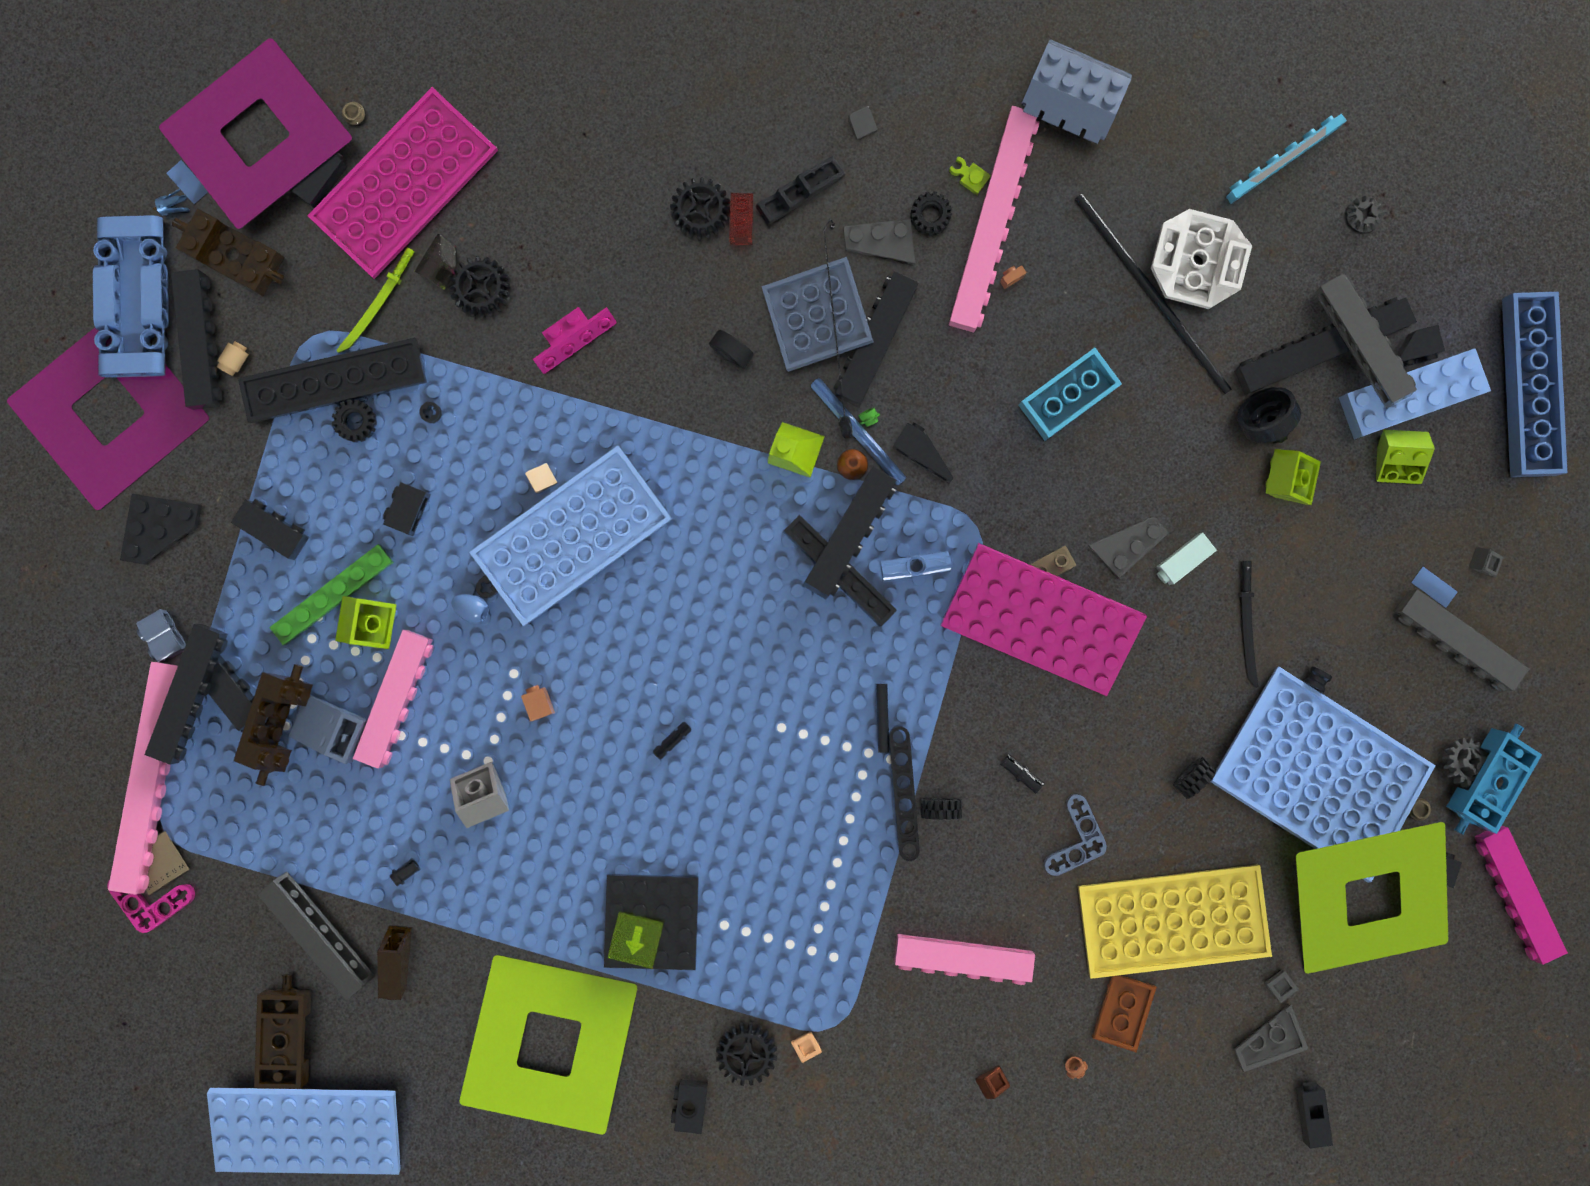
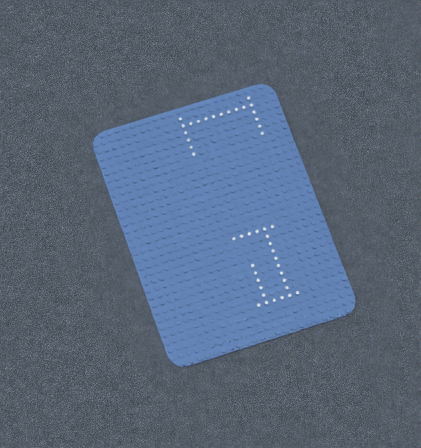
M329 330L313 335L298 348L290 366L387 343L359 336L351 348L338 353L337 348L350 333ZM421 354L427 383L353 400H359L367 404L376 415L377 425H374L376 430L375 432L372 431L370 433L372 436L370 438L366 437L363 442L348 441L335 432V426L332 425V421H334L332 414H336L337 411L334 409L340 407V403L274 418L249 500L254 501V499H257L267 505L265 509L270 513L276 511L286 517V523L291 526L293 523L305 529L304 534L309 536V539L297 558L292 560L240 529L211 625L212 628L228 634L226 649L220 654L225 661H229L235 667V674L239 679L242 678L249 684V691L253 696H255L262 672L290 677L294 664L304 666L299 680L313 685L310 692L311 696L368 719L402 630H409L433 639L431 645L434 648L431 656L426 658L423 666L426 668L421 680L418 679L415 688H417L415 698L408 703V716L405 722H401L398 729L401 731L397 743H393L391 747V760L388 765H384L383 768L379 769L357 760L344 764L289 737L301 708L299 705L291 704L282 736L278 745L292 750L289 763L285 772L274 771L269 773L265 786L257 785L255 782L260 770H255L233 761L243 730L238 731L209 694L204 696L201 704L203 705V710L193 725L195 727L194 734L188 739L185 746L187 749L186 755L179 763L170 765V771L165 779L166 793L161 800L162 815L160 821L163 830L167 832L173 843L189 852L274 877H279L288 872L296 883L794 1029L820 1032L835 1027L850 1014L858 998L899 854L890 745L889 752L878 753L876 684H888L889 733L892 728L902 726L910 734L916 795L961 638V634L942 627L941 622L977 544L983 545L979 529L968 515L951 506L895 491L890 500L885 499L882 505L885 507L884 512L879 519L874 518L871 523L874 529L868 538L863 537L860 542L863 547L858 556H852L849 561L897 609L879 627L841 588L837 590L834 597L829 595L827 599H824L802 586L815 563L783 533L800 515L828 542L864 481L858 479L849 480L840 474L814 467L811 478L768 464V453L425 354ZM433 402L441 408L442 416L438 422L428 423L421 418L419 410L424 403ZM434 407L425 411V414L428 415L427 418H431V415H436V411L433 410ZM351 413L346 419L348 428L352 430L358 429L363 422L362 416L359 413ZM616 446L620 447L672 518L667 524L526 626L520 623L499 592L491 598H484L478 595L476 591V584L485 573L469 552ZM547 463L557 484L537 494L525 472ZM400 482L431 494L414 536L383 525V514L386 508L391 506L393 490L396 486L400 485ZM377 544H380L394 563L350 597L397 604L389 649L335 641L341 603L286 646L282 645L269 627ZM945 551L949 552L951 571L883 581L880 561ZM912 560L910 562V569L913 572H920L922 565L918 560ZM491 582L489 584L483 583L482 586L484 588L482 592L491 593L490 587L493 584ZM460 594L479 596L489 607L486 619L480 623L465 621L453 610L452 599ZM538 685L539 688L546 687L555 713L530 722L521 696L527 694L526 689ZM682 722H686L691 727V732L683 736V739L671 751H667L668 754L658 759L654 755L653 750L658 745L661 746V742L674 730H677V727ZM896 730L893 734V740L897 743H902L906 739V734L902 730ZM898 753L895 756V763L899 766L905 765L908 761L905 753ZM492 762L505 791L509 811L466 828L455 812L450 779ZM902 775L897 779V786L900 788H907L910 784L907 776ZM907 798L899 802V808L902 811H908L912 806L911 801ZM908 821L903 822L901 825L903 833H905ZM413 858L421 870L404 881L405 884L396 886L389 876L392 874V870L399 869ZM607 874L699 877L696 970L604 968Z

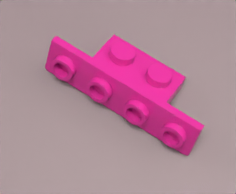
M577 307L542 332L551 346L533 358V361L542 373L545 374L610 329L617 322L607 307L589 320L580 308Z

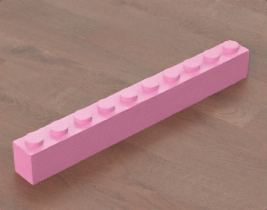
M1016 106L1011 107L948 324L949 326L973 333L977 327L981 328L984 314H981L983 305L987 306L991 293L987 292L989 284L993 285L997 271H993L995 262H1000L1003 250L999 249L1001 241H1006L1009 228H1005L1007 220H1012L1015 211L1012 202L1014 198L1018 199L1021 185H1018L1020 177L1024 178L1028 165L1024 163L1026 155L1030 156L1034 144L1030 142L1032 134L1036 135L1040 123L1036 121V117L1023 112V108Z
M151 662L108 887L109 891L135 895L144 893L149 885V876L147 875L154 858L153 853H151L152 845L158 837L156 827L162 815V808L160 806L161 800L166 793V785L164 784L166 775L170 771V765L144 754L177 670V665Z

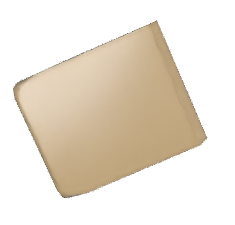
M547 463L525 472L537 494L557 484Z

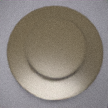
M349 102L342 109V117L348 124L357 125L364 120L365 110L359 103Z
M1418 798L1409 816L1417 821L1427 819L1431 813L1429 802Z

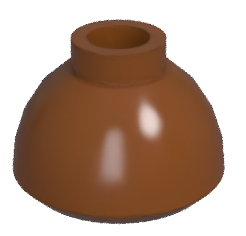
M846 450L837 460L838 472L849 480L860 479L868 470V460L859 450Z

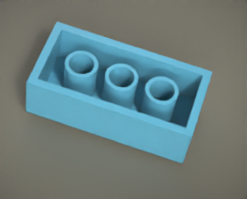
M1093 348L1021 401L1018 406L1044 441H1046L1117 389L1122 383L1097 349Z

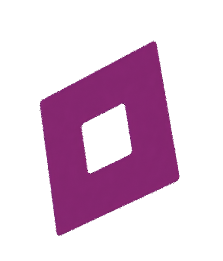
M272 38L263 42L159 126L163 135L237 229L245 226L352 140L349 132ZM263 99L288 130L289 136L254 165L248 167L220 131L222 127L256 100Z
M94 327L7 399V403L93 508L101 510L209 420V416L203 409L192 410L185 407L183 385L166 364L164 376L116 377L144 410V414L108 445L103 446L72 409V405L105 378L98 375L99 348L95 345L94 338L99 330ZM112 337L106 341V347L112 343Z

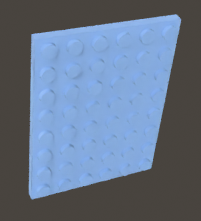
M1278 666L1269 678L1216 769L1214 778L1210 782L1311 847L1318 849L1400 831L1436 765ZM1375 876L1364 878L1363 880L1369 883L1372 882Z

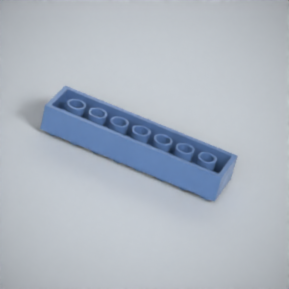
M1559 292L1512 293L1502 298L1510 477H1540L1566 474L1567 453Z

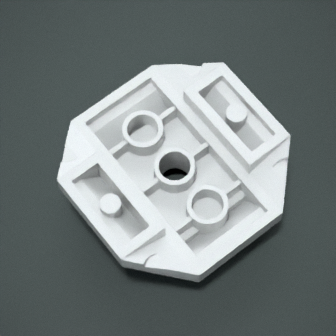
M1188 209L1162 224L1151 270L1165 298L1210 309L1241 290L1252 245L1244 237L1234 220ZM1193 257H1201L1203 264H1196Z

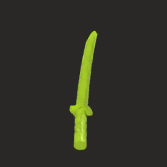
M407 247L393 270L394 272L392 274L388 272V280L365 314L337 348L338 353L351 348L382 307L395 285H400L402 282L400 279L401 274L414 254L412 249Z

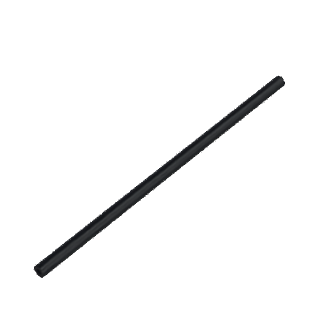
M1083 193L1077 196L1075 200L1222 392L1226 394L1232 390Z

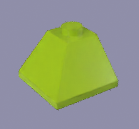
M782 422L772 444L768 464L811 478L825 436Z

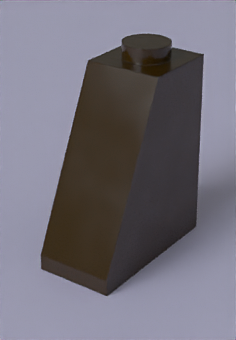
M389 926L377 951L378 998L388 1000L402 999L407 987L412 928Z

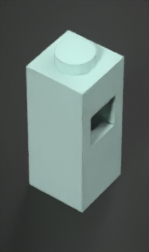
M1199 533L1156 566V569L1159 571L1157 575L1163 583L1175 584L1217 550L1204 533Z

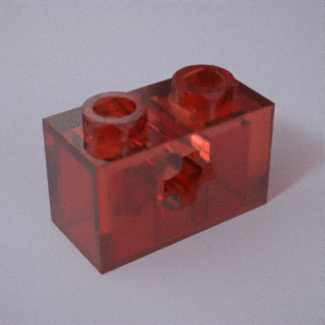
M731 193L730 244L753 245V193Z

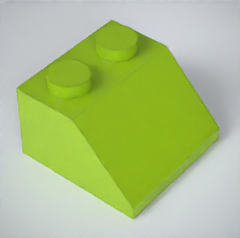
M1275 449L1270 461L1271 469L1269 478L1266 481L1265 493L1275 498L1312 505L1321 461L1301 451Z
M343 596L335 641L389 649L397 604Z

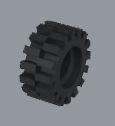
M934 191L933 194L925 192V195H919L918 199H915L910 213L911 223L916 226L915 229L922 231L921 234L923 235L929 233V236H933L934 233L938 235L942 230L944 231L952 216L951 205L949 206V200H945L943 194L939 196ZM925 207H936L940 213L939 218L933 222L925 220L922 215Z
M350 399L346 403L341 402V406L334 409L337 411L336 414H332V418H334L332 425L335 426V432L340 437L352 442H363L366 437L370 438L372 436L370 433L376 430L374 425H377L376 415L372 412V408L359 400L353 401ZM351 413H359L362 416L363 422L358 429L352 430L346 424V419Z
M1204 757L1198 758L1191 765L1187 766L1186 770L1181 772L1182 774L1177 777L1173 786L1186 799H1190L1196 793L1198 794L1202 788L1204 789L1207 783H1210L1211 779L1215 776L1216 770Z
M923 798L921 799V818L933 820L961 819L962 799Z

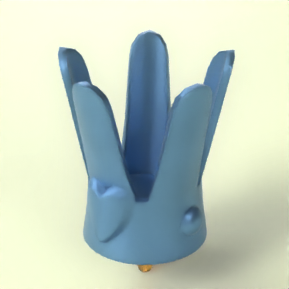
M180 189L168 196L165 195L155 199L156 207L153 208V210L157 209L161 216H167L169 213L190 211L186 207L171 208V206L187 199L185 195L173 196Z

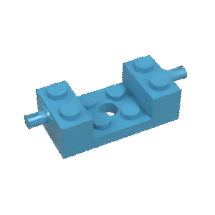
M1514 724L1510 733L1494 728L1490 729L1480 747L1488 752L1489 756L1470 789L1465 790L1457 787L1446 806L1456 812L1461 818L1454 829L1456 832L1464 835L1470 823L1489 832L1498 833L1542 754L1518 739L1524 730L1522 726ZM1502 777L1503 784L1497 788V780Z

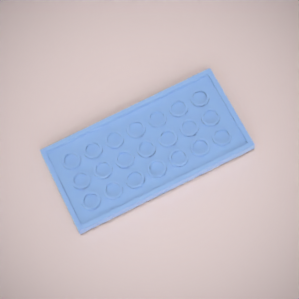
M616 446L469 553L520 623L526 626L667 524L672 518L620 447Z
M210 1088L207 1092L215 1172L399 1175L401 1165L395 1091Z

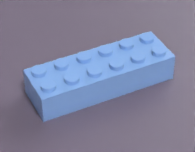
M1472 349L1407 372L1408 375L1413 377L1417 390L1409 397L1387 409L1372 385L1339 397L1352 436L1354 439L1482 395L1490 392L1491 389L1477 351Z

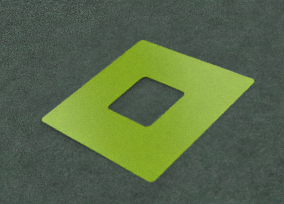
M1444 822L1299 852L1296 855L1305 973L1309 974L1439 946L1448 942L1446 836ZM1399 872L1401 914L1397 917L1349 926L1347 922L1346 883Z
M500 955L494 956L459 1100L460 1104L586 1132L605 1134L637 986L633 983ZM529 1012L561 1017L581 1023L572 1070L568 1077L526 1069L517 1065Z

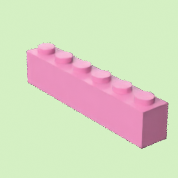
M402 630L353 756L354 760L378 769L389 764L392 757L391 747L393 743H397L401 731L398 729L401 722H405L409 713L407 709L408 703L413 701L417 693L415 685L417 680H421L426 668L423 666L424 662L433 652L434 646L431 645L433 639L409 630Z
M897 934L894 963L901 970L911 971L912 967L921 968V971L925 973H935V970L944 971V974L948 976H957L958 973L967 974L966 977L971 979H980V976H985L995 982H1003V979L1012 980V983L1018 985L1032 982L1035 954L1029 950Z

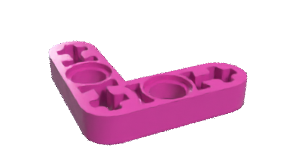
M181 884L173 888L152 905H149L142 894H128L122 897L126 893L109 891L136 930L141 933L154 930L195 898V890L189 884ZM186 890L188 893L185 896L186 898L180 899L177 902L173 900L181 894V891ZM130 897L138 900V908L136 910L130 909L128 906ZM162 902H166L170 906V912L166 915L162 914L159 910ZM142 909H144L145 912L140 913L141 915H135V913H138L142 911ZM150 918L151 921L148 925L143 926L144 919Z

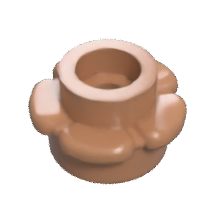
M1071 1057L1065 1064L1067 1076L1071 1079L1082 1078L1087 1070V1063L1079 1057Z

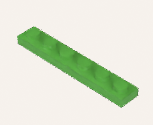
M377 544L269 628L282 645L286 646L342 602L343 596L350 597L393 564V560L383 547Z

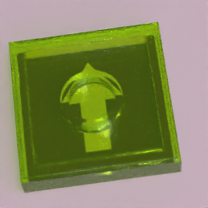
M619 912L608 958L653 969L664 922Z

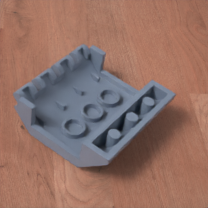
M1050 39L1021 105L1025 106L1023 112L1038 118L1042 110L1045 112L1042 118L1043 121L1058 127L1063 119L1065 124L1062 129L1079 136L1082 128H1084L1086 132L1083 138L1098 144L1099 140H1104L1109 132L1131 81L1132 74Z

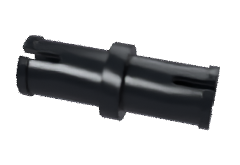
M1010 754L1001 762L1000 765L1014 775L1017 782L1021 781L1035 794L1044 785V782L1029 771V767H1024Z

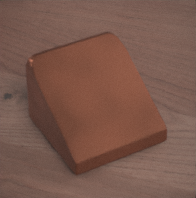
M1000 1066L976 1079L986 1099H995L1010 1087Z

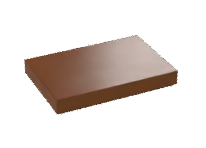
M1124 975L1110 976L1092 1038L1137 1053L1157 987Z

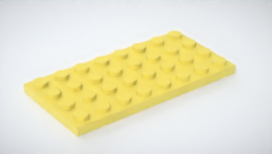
M1258 864L1078 886L1088 972L1091 979L1272 957L1261 867Z

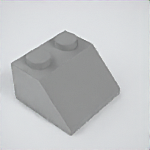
M492 762L450 779L455 812L466 828L509 811L505 791Z

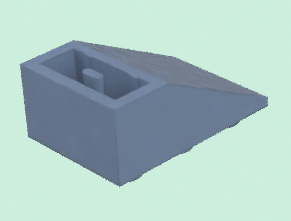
M310 695L307 705L301 706L289 737L327 757L347 764L354 760L353 756L368 719Z

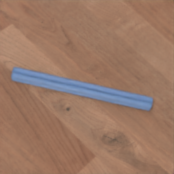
M820 378L816 379L811 384V388L838 419L844 417L843 404ZM845 407V416L851 421L852 435L885 473L897 480L895 484L900 485L906 479V476Z

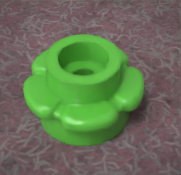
M874 407L858 415L861 420L859 423H865L866 427L878 422L877 417L880 416V413H877Z

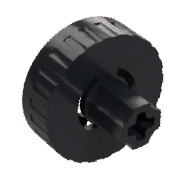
M1271 387L1258 391L1246 399L1238 411L1237 419L1245 436L1250 441L1256 443H1282L1288 439L1290 432L1298 425L1301 419V409L1290 390L1282 387Z

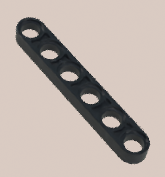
M896 726L889 733L898 850L902 859L914 861L919 856L920 847L910 734L906 728ZM896 730H902L906 734V739L902 743H897L893 740V734ZM898 753H905L908 757L907 763L903 766L895 763V756ZM902 775L907 776L910 780L909 786L904 789L897 786V779ZM904 798L909 799L912 803L911 808L908 811L900 810V800ZM905 821H910L914 826L910 834H904L901 831V825ZM907 844L914 845L916 849L915 854L911 857L903 854V848Z

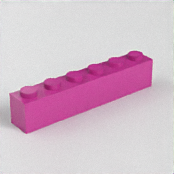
M1501 826L1497 834L1485 831L1474 836L1477 841L1476 848L1487 862L1485 865L1486 870L1491 877H1494L1497 883L1495 886L1496 891L1506 902V912L1510 918L1514 919L1517 926L1515 931L1520 939L1524 941L1526 945L1525 952L1530 960L1544 965L1567 954L1568 952L1509 828Z

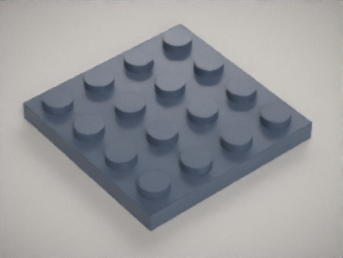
M844 257L830 262L829 272L838 353L842 354L874 343L848 258ZM827 264L762 286L788 372L837 355Z

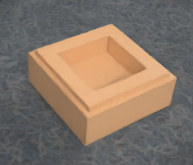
M812 1031L791 1041L802 1063L822 1053V1049Z

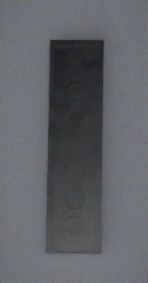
M415 337L238 378L248 423H255L346 402L350 399H359L427 383L418 341Z

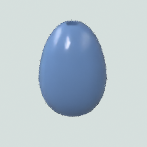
M460 594L452 599L453 610L465 621L480 623L486 619L489 607L479 596Z

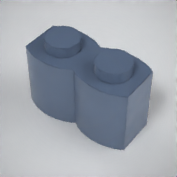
M160 609L136 623L138 627L137 634L141 640L147 642L149 647L147 650L148 654L154 661L157 660V662L164 663L184 651L186 643L166 610Z

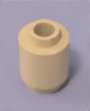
M234 341L233 345L228 342L217 360L219 362L217 368L231 376L235 372L238 373L249 355L245 352L247 348Z

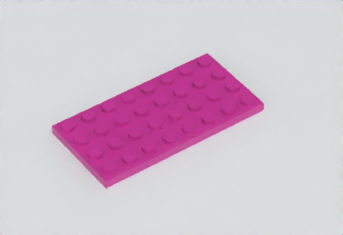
M431 87L307 216L375 279L494 156L498 149L442 95Z
M978 543L942 619L941 626L1107 696L1147 616L1140 611Z

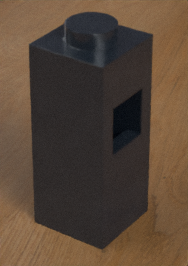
M336 152L297 183L291 191L315 208L326 197L346 170L347 166L342 161L344 157Z
M1307 1082L1302 1087H1296L1303 1142L1310 1149L1333 1146L1325 1090L1314 1082Z

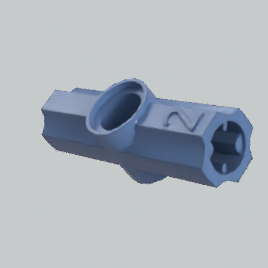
M948 551L880 561L883 581L951 571ZM912 560H918L921 563L922 569L920 572H913L910 569V562Z

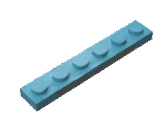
M1342 113L1336 118L1333 116L1328 117L1321 123L1322 127L1319 130L1311 129L1302 136L1304 139L1302 142L1297 144L1295 141L1284 149L1285 154L1280 157L1276 154L1266 162L1268 166L1262 170L1260 167L1256 168L1248 174V180L1245 182L1239 180L1230 187L1231 192L1226 198L1232 204L1336 131L1347 120Z

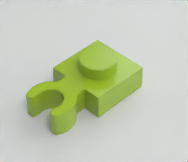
M957 157L956 162L961 165V168L955 169L951 166L949 172L954 176H961L962 178L959 183L978 196L991 178V175L975 163H972L970 167L966 166L965 160Z

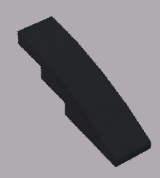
M831 156L799 174L795 180L777 189L775 194L757 203L756 209L767 225L831 186L845 176V172L834 156Z

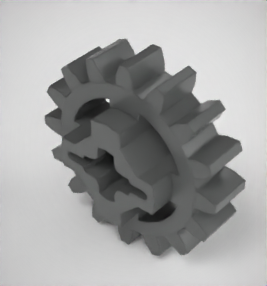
M1462 738L1449 743L1450 747L1444 750L1448 756L1442 758L1447 762V765L1443 766V768L1450 771L1447 775L1448 778L1454 777L1453 783H1461V788L1471 787L1487 759L1484 755L1486 751L1480 749L1481 743L1473 744L1472 738L1467 740Z

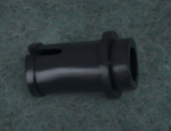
M411 858L399 869H393L392 874L389 876L394 884L399 886L400 884H405L404 881L421 870V868Z

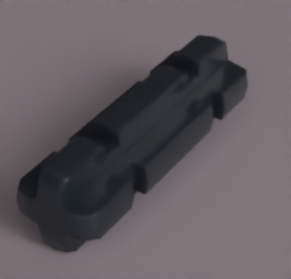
M682 722L677 727V730H674L661 742V746L658 745L653 750L654 755L658 759L668 754L667 751H671L683 739V736L691 732L692 729L686 722Z

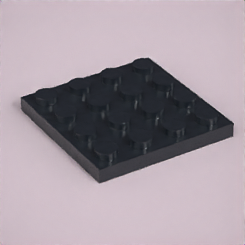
M607 874L604 968L696 970L699 877ZM621 914L662 924L652 965L612 955L611 951Z

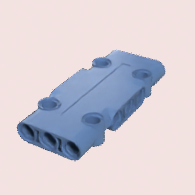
M159 216L97 218L98 242L93 249L94 255L98 258V265H95L93 268V321L95 328L99 330L94 338L95 345L99 348L98 375L101 377L164 376L165 350L168 347L165 328L169 324L168 270L164 264L167 258V250L164 247L163 218ZM156 247L155 254L150 256L151 249ZM111 249L110 255L105 257L106 251ZM157 336L156 344L151 346L152 338ZM112 337V343L106 347V341Z

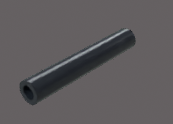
M876 684L878 753L889 752L888 684Z

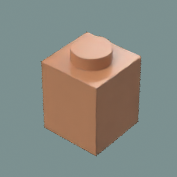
M538 685L526 689L527 694L521 696L530 722L555 713L546 687L539 688Z

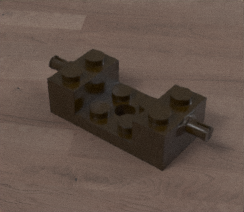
M198 208L188 224L178 218H175L174 221L180 225L172 221L173 227L183 231L182 237L175 248L187 256L261 296H264L272 280L278 284L282 283L280 279L283 280L284 275L277 273L285 257L274 249L243 235ZM237 249L239 252L238 258L229 260V252Z
M294 664L290 677L265 672L261 674L233 760L249 768L260 770L255 782L257 785L265 786L269 773L274 771L285 772L289 763L292 750L282 747L278 743L282 736L291 704L306 706L310 698L313 685L299 680L304 666Z
M292 974L282 975L281 989H266L257 995L254 1088L301 1089L308 1083L309 1059H304L305 1017L311 1013V990L292 988ZM276 1035H282L285 1038L286 1044L284 1047L276 1045Z

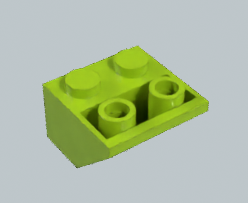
M1383 429L1377 446L1376 481L1422 484L1435 450L1429 432Z

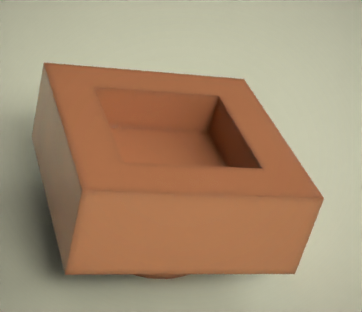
M1013 266L1003 272L1004 276L1000 281L1001 285L1006 289L1023 279L1026 275L1023 266L1017 269Z

